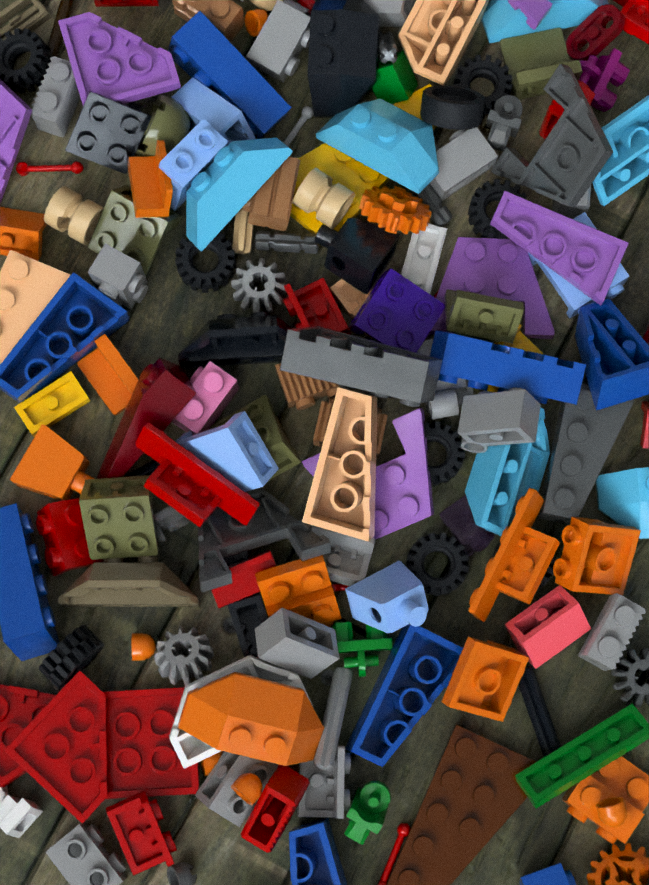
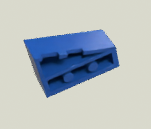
M610 299L604 300L601 306L596 302L581 306L575 340L582 364H586L585 374L596 411L648 395L649 345Z

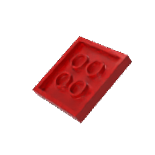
M185 687L103 692L106 698V799L129 798L142 791H146L148 797L197 793L200 788L199 762L184 769L169 739Z

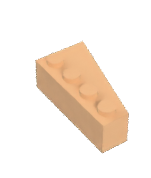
M12 250L9 251L0 271V364L70 277V274Z
M343 386L337 388L302 522L368 542L375 536L378 397L358 389H350Z

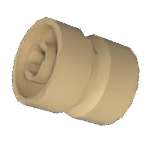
M315 167L299 186L294 196L293 204L306 213L315 211L317 220L334 229L349 210L355 198V193L341 183L332 185V178Z
M62 186L51 198L45 211L44 222L60 232L68 230L69 237L83 245H88L104 207L90 199L83 201L81 194L67 186Z

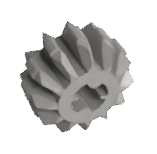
M263 258L259 259L258 266H254L253 262L248 260L246 261L247 271L237 268L235 272L239 279L231 281L232 288L236 290L233 293V298L235 301H242L241 309L244 311L253 306L254 312H260V307H265L267 312L272 313L271 302L276 305H282L283 298L280 295L287 293L284 288L285 284H283L286 280L285 273H276L278 267L275 262L266 268L265 259ZM261 282V286L264 285L265 290L258 291L257 287L254 289V284Z
M179 626L178 634L175 635L166 630L165 637L167 641H157L158 653L155 654L154 660L156 665L159 666V674L163 678L169 677L170 683L174 686L181 679H183L184 685H188L191 683V678L195 677L197 680L202 678V671H211L212 663L210 659L214 656L213 648L209 646V638L205 634L199 636L198 629L195 627L188 633H185L184 628Z

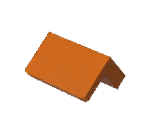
M157 140L155 156L128 157V172L136 218L169 217L173 194L171 179L159 168L160 161L167 155L164 140Z
M0 207V255L7 256L9 251L12 250L39 261L42 256V232L47 225L44 222L45 214Z
M103 334L94 341L97 349L78 361L77 365L111 413L116 416L127 408L139 380L106 334Z

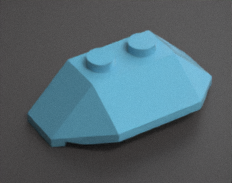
M491 0L486 7L481 21L490 44L500 42L501 39L544 30L579 26L598 7L609 4L608 0H548L553 5L535 30L526 23L527 17L520 9L514 10L508 3V0Z
M649 95L602 127L613 150L612 155L592 182L602 206L607 205L649 175Z
M382 99L360 103L337 113L316 133L318 140L417 194L439 174L432 125Z
M278 138L232 141L228 146L220 149L214 158V162L193 179L191 187L186 191V236L202 252L293 151Z
M540 407L535 442L488 446L486 452L476 454L465 494L475 524L496 535L501 536L504 529L511 525L516 515L517 502L522 496L526 495L528 489L533 488L539 492L550 455L548 433L544 423L545 410Z
M649 467L598 475L596 480L598 510L609 516L618 525L632 526L641 530L639 539H649Z

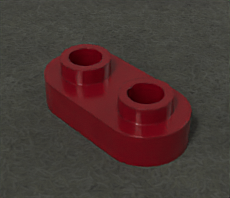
M611 4L598 7L568 36L566 40L568 55L574 60L587 61L590 55L597 56L622 32L625 25V18L622 12ZM613 20V24L606 29L607 23ZM589 43V47L582 52V47Z

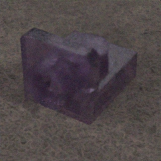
M466 495L439 513L441 521L460 544L464 546V552L468 556L484 550L495 538L494 533L475 524Z

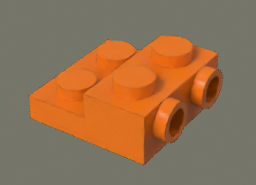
M571 517L570 525H567L562 531L564 548L561 558L557 559L553 565V573L556 577L555 583L573 592L610 595L617 593L624 595L641 530L632 526L607 524L598 519Z
M323 555L305 561L298 559L255 573L268 618L283 607L328 627H331L334 621L342 619Z
M468 637L441 702L450 708L503 722L512 704V699L520 679L525 672L529 657L515 648L490 640L485 642Z
M621 756L569 788L562 801L569 805L566 811L577 820L585 823L589 819L597 825L596 833L612 845H614L616 840L626 844L645 815L642 812L649 803V775ZM613 797H622L627 808L625 822L619 827L606 825L599 818L596 809L597 803Z

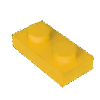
M70 371L14 408L31 435L35 437L42 424L51 427L91 400L72 371Z

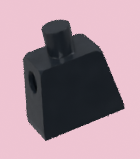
M348 218L339 231L331 229L324 224L321 225L316 234L315 243L328 248L324 264L326 269L367 295L394 257L400 234L389 233L385 231V228H380L377 225L356 218Z

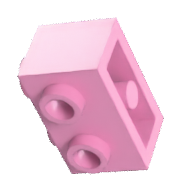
M209 361L205 368L200 366L192 375L190 382L196 391V395L172 420L175 425L185 432L191 431L193 435L209 430L239 390L237 379L211 361Z

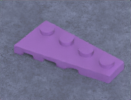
M504 191L490 223L600 306L605 300L628 246V242L507 191Z

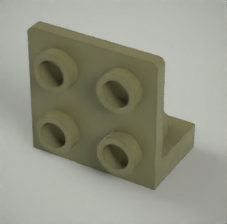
M561 28L500 40L499 46L504 65H507L509 68L508 75L511 74L513 79L511 92L519 100L548 94L544 87L559 64L568 65L576 79H580L582 74L580 60L570 61Z
M125 185L113 189L107 199L88 248L99 254L106 243L139 261L145 276H147L165 233L178 227L182 215L170 209L169 217L136 218L131 187Z
M446 290L444 295L446 331L462 336L470 335L486 338L496 343L507 342L513 344L524 312L523 302L461 290Z
M266 395L261 396L210 427L212 429L224 425L234 414L245 411L279 468L269 480L301 463L298 452L282 436L271 401Z
M150 475L85 480L79 504L89 556L92 560L156 556L158 554L159 547L151 505L154 494L144 487Z

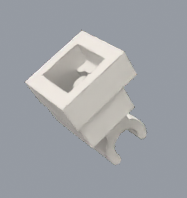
M7 786L4 788L0 787V828L6 835L20 838L41 815L43 810L31 800L11 796L8 793Z

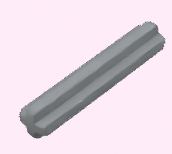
M337 667L333 672L322 721L324 730L313 762L315 767L324 770H330L334 764L353 677L352 670L344 667Z

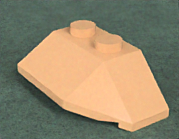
M416 0L398 34V39L413 72L444 86L459 65L482 20L489 0Z

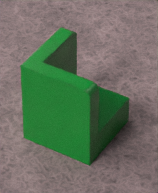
M403 50L396 52L398 59L395 63L387 61L384 64L378 58L377 81L372 86V89L377 99H382L390 104L408 100L418 86V82Z

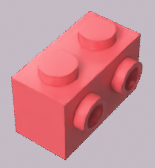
M561 585L504 624L518 651L529 657L528 661L535 669L591 630L579 602Z

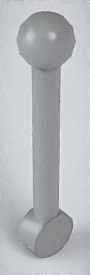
M307 106L302 109L301 118L283 142L285 145L289 146L306 120L313 117L314 112L311 107Z

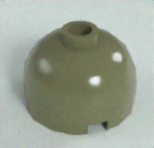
M159 94L157 98L162 103L160 106L153 104L149 115L152 117L142 137L144 139L142 143L143 148L138 146L135 154L155 156L157 140L165 141L166 153L168 154L189 133L191 123L189 115L175 99L165 94Z

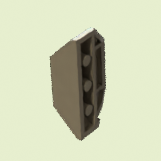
M145 556L138 557V563H124V558L104 559L103 563H93L58 597V605L63 607H200V599L164 563H158V557Z

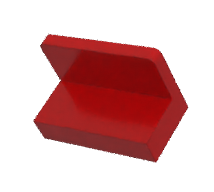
M270 549L228 566L232 573V583L211 590L218 608L260 592L255 573L276 567Z

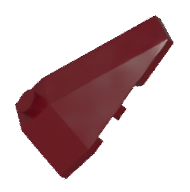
M159 357L154 364H149L144 368L99 470L98 479L123 477L144 453L135 445L142 428L147 423H150L157 429L164 431L196 395V391L182 367Z

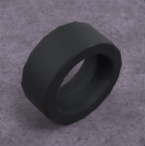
M439 85L428 87L423 90L420 116L423 121L436 127L456 130L476 128L482 124L485 98L484 95L477 91L459 86Z

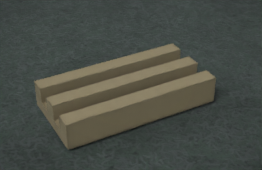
M15 0L0 11V26L9 20V23L0 29V38L4 41L6 39L4 33L8 31L15 35L14 29L20 28L22 31L26 28L33 32L51 18L49 11L39 0ZM33 3V6H31L30 8H28V9H27L26 11H24L22 14L16 15L18 12H20V11H21L22 9H24L26 6H28L29 4Z

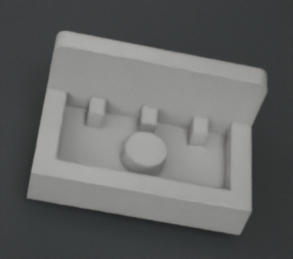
M311 525L312 532L319 537L324 535L331 542V552L323 555L330 581L351 586L365 579L376 539L372 538L368 542Z
M338 745L334 764L330 770L315 767L313 764L314 760L298 763V773L308 778L310 782L297 806L298 817L344 819V811H348L350 806L349 789H344L345 774H350L351 758L350 753H345V746Z

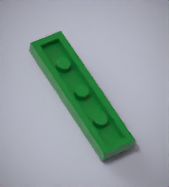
M632 703L516 774V782L535 809L648 740L649 723Z

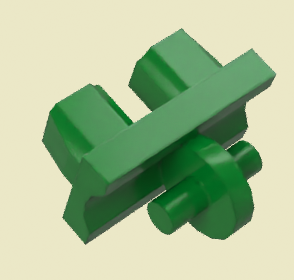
M352 622L334 623L333 629H335L338 652H357V657L344 658V668L358 667L359 677H366V667L379 666L378 655L365 656V652L392 649V638H388L387 633L365 624L366 640H353Z
M370 781L362 789L360 787L357 788L346 815L349 818V824L345 829V836L363 845L370 831L378 835L383 826L391 800V792L388 786L380 781Z

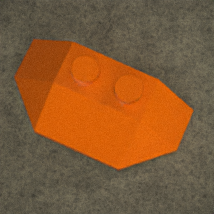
M233 672L199 689L196 688L189 691L178 722V728L217 750L283 766L313 761L324 730L323 724L303 689L238 672Z

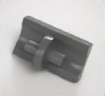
M513 95L500 97L494 105V110L490 109L485 128L490 129L487 141L493 149L499 151L505 150L509 136L516 138L522 121L519 119L522 115V104Z

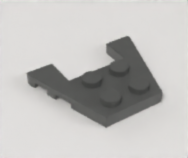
M559 64L544 90L564 108L563 114L530 163L515 148L506 147L491 172L497 176L512 180L511 182L533 189L537 193L564 205L576 207L612 155L613 150L572 69L568 65Z
M260 487L247 491L252 498L260 503V506L246 526L220 507H217L204 524L198 527L200 589L203 593L232 583V573L224 560L225 557L235 556L247 550L267 546L283 539H289L301 561H305L330 553L331 542L324 535L319 537L312 532L310 524L304 523L302 520L298 521L290 515L289 508Z

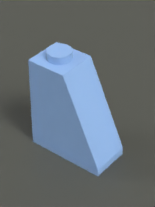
M193 77L171 97L178 101L189 115L191 129L201 120H206L229 141L228 145L232 141L256 139L241 110Z

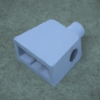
M397 561L345 588L352 618L385 633H393L408 624L417 627L426 620L429 608L424 586L401 561Z

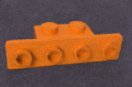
M529 488L526 495L522 496L517 502L516 515L511 525L504 529L500 538L501 545L495 557L488 561L485 568V577L480 587L476 588L471 595L469 612L480 621H486L499 592L530 605L560 544L556 538L531 529L544 503L542 496L533 488Z

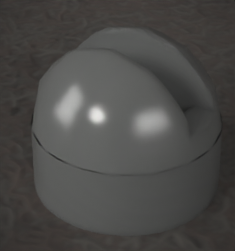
M179 862L167 868L169 884L194 885L197 874L191 875L190 872L194 866L187 862Z

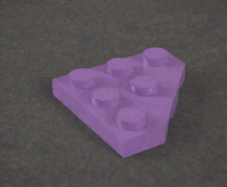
M91 12L58 20L82 105H84L89 91L126 104L181 88L172 54L161 47L157 49L145 43L141 37L121 27L116 28L102 21L101 17Z

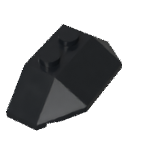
M316 0L311 9L307 75L315 118H333L337 113L355 106L377 81L380 16L363 0Z
M254 312L250 314V317L237 318L235 314H222L217 316V319L209 320L178 354V362L183 369L199 368L200 366L206 367L209 361L217 366L281 362L287 330L293 328L277 315L270 316L269 312Z

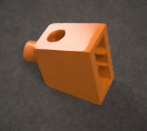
M42 424L11 476L10 481L20 488L64 501L69 500L74 491L81 494L85 480L95 478L85 473L90 461L49 427Z

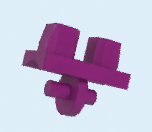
M616 48L612 49L607 56L601 55L597 58L594 55H590L587 61L580 60L582 74L579 80L586 83L595 93L591 106L602 112L610 110L617 99V95L606 88L608 82L618 87L623 84L630 72L619 61L622 52Z

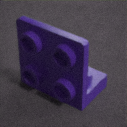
M390 268L382 273L348 327L357 335L366 333L379 343L417 353L445 309V304Z

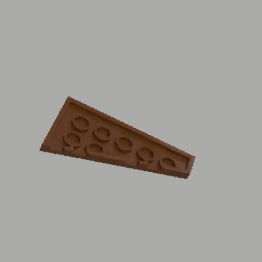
M454 725L386 885H451L525 801L527 796L516 782L515 775L536 763V761L458 725Z

